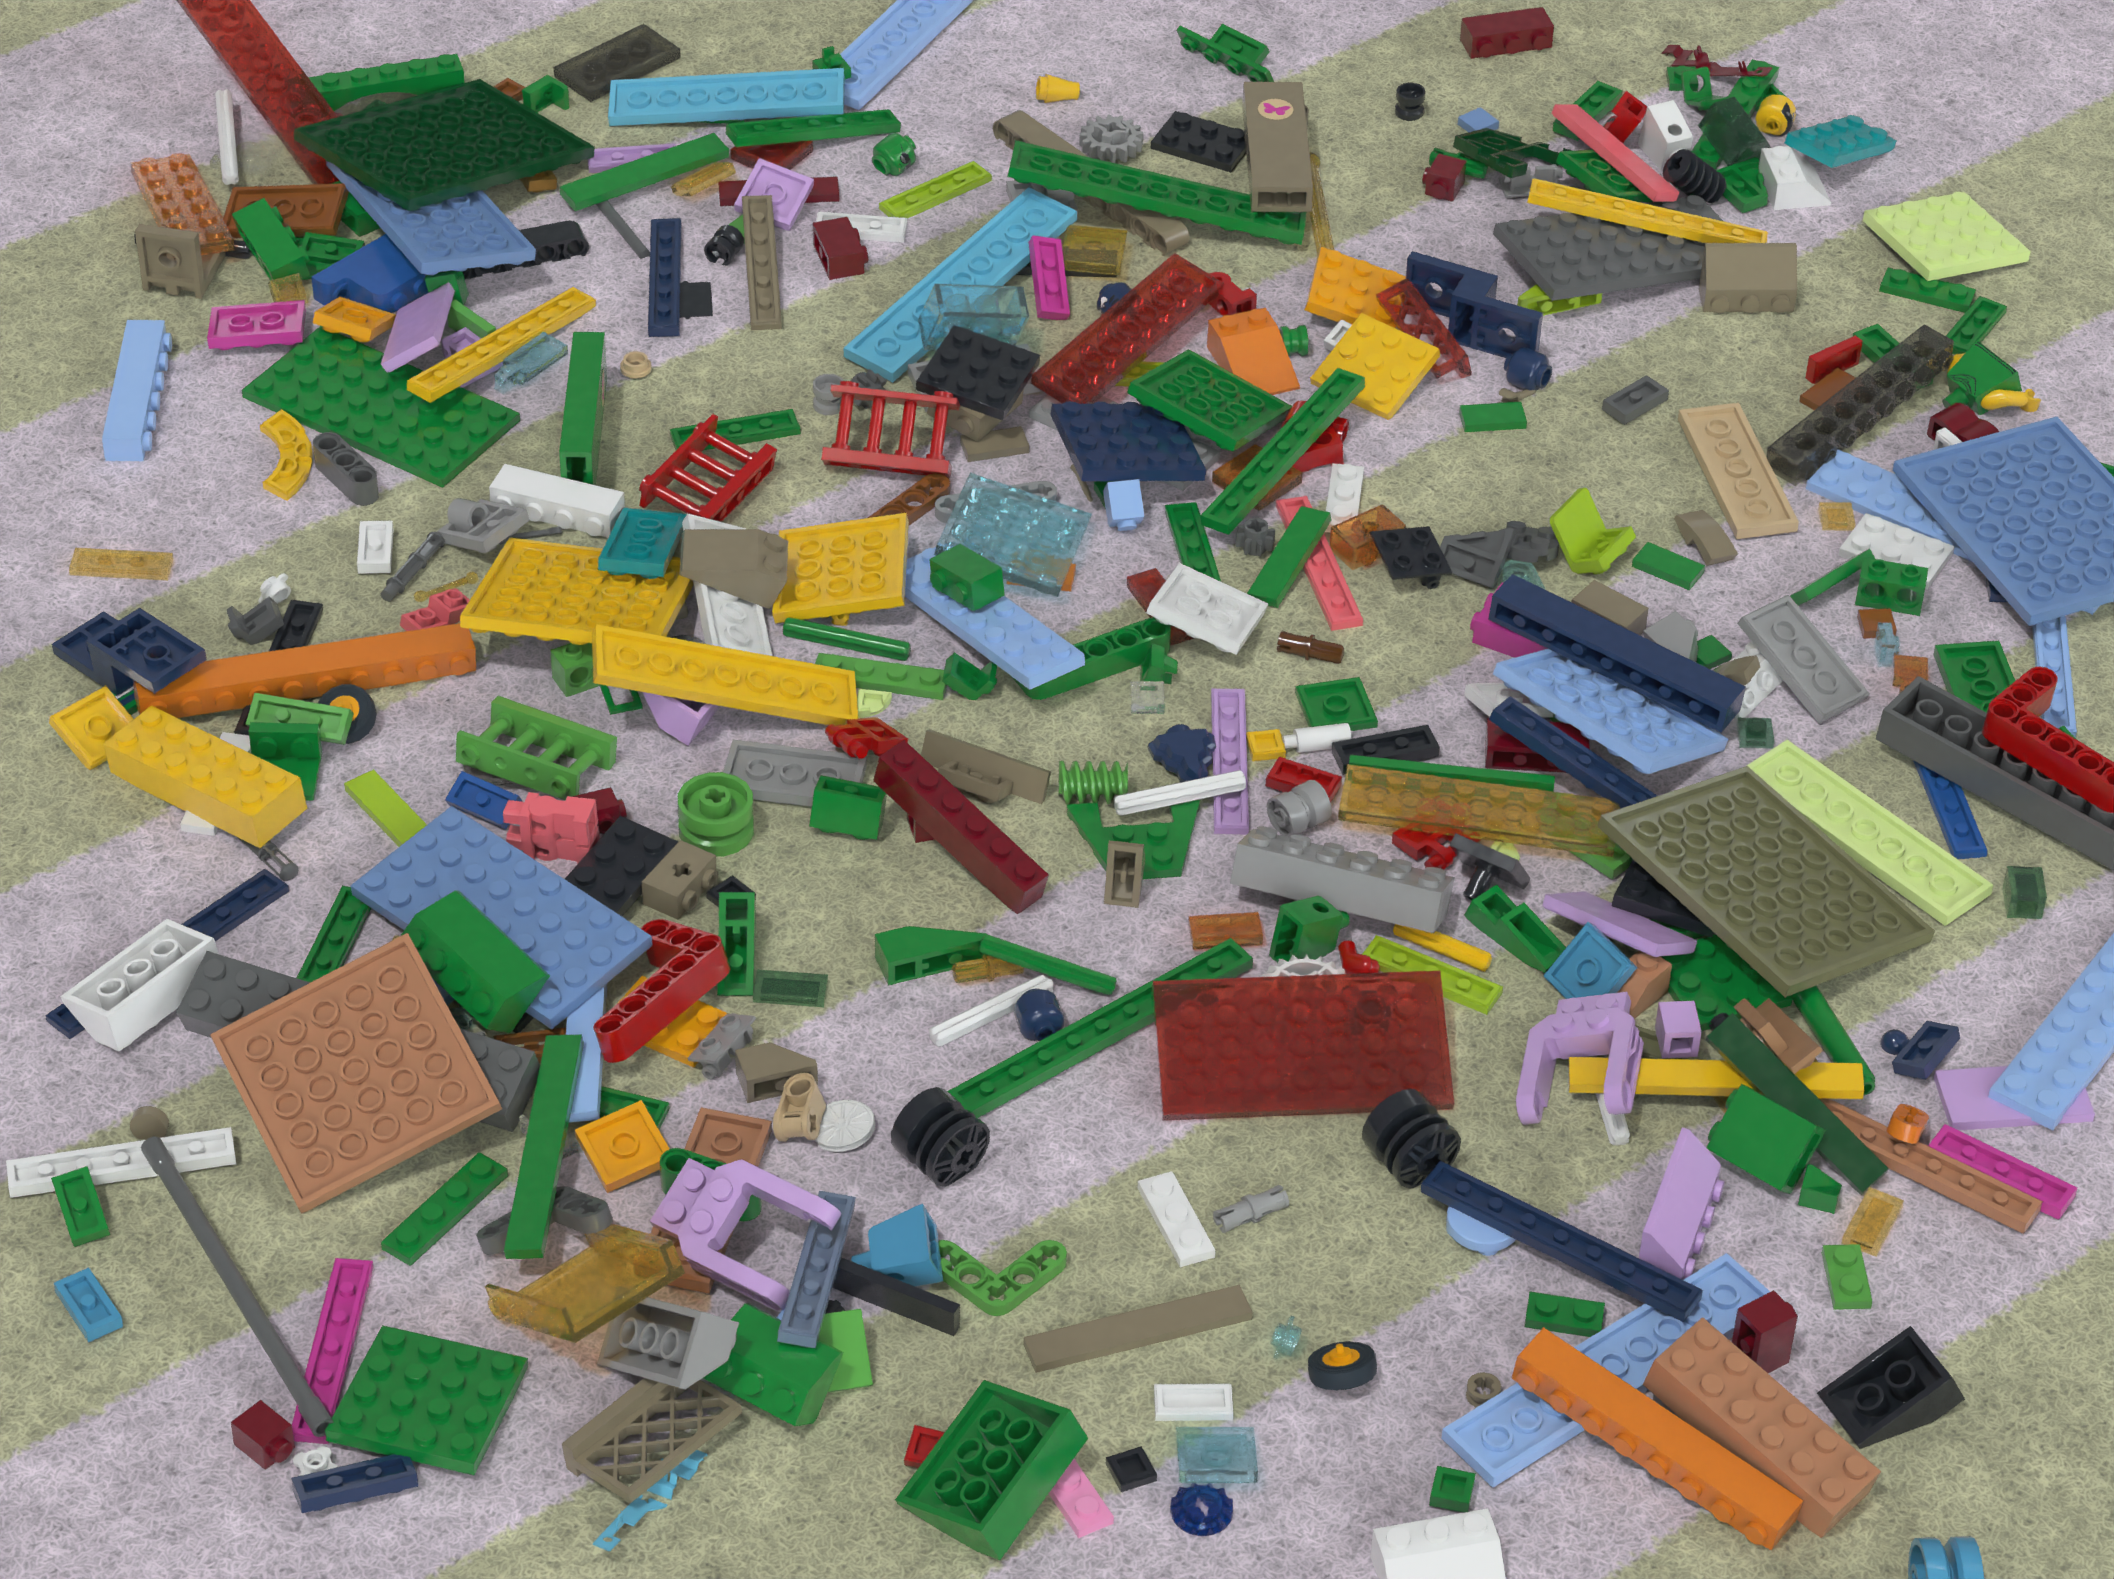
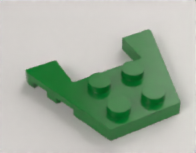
M1200 799L1169 806L1172 819L1170 823L1154 822L1141 825L1122 824L1113 827H1102L1098 802L1067 804V816L1075 823L1078 832L1088 842L1093 850V854L1105 871L1110 840L1144 844L1145 866L1143 879L1181 877L1197 813L1200 808Z

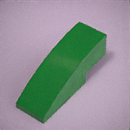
M1497 884L1473 899L1464 914L1476 928L1523 963L1544 973L1548 971L1566 949V946L1524 902L1516 906Z

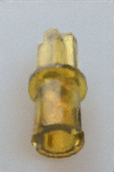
M985 954L982 959L958 962L952 966V974L956 983L986 978L988 982H991L997 977L1023 974L1024 967Z

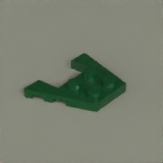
M1489 128L1456 135L1453 147L1463 152L1465 156L1474 158L1509 178L1526 175L1528 163L1521 161V159L1535 157L1560 166L1556 162L1559 153L1549 150L1550 144L1543 142L1526 144L1521 142L1522 137ZM1563 148V151H1573L1570 149Z

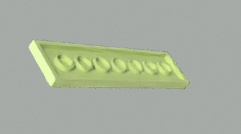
M1785 740L1747 765L1858 864L1944 926L1992 894V883L1789 740Z

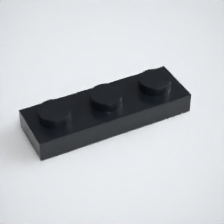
M1429 725L1332 742V754L1342 775L1348 774L1350 755L1418 761L1439 757L1440 748Z

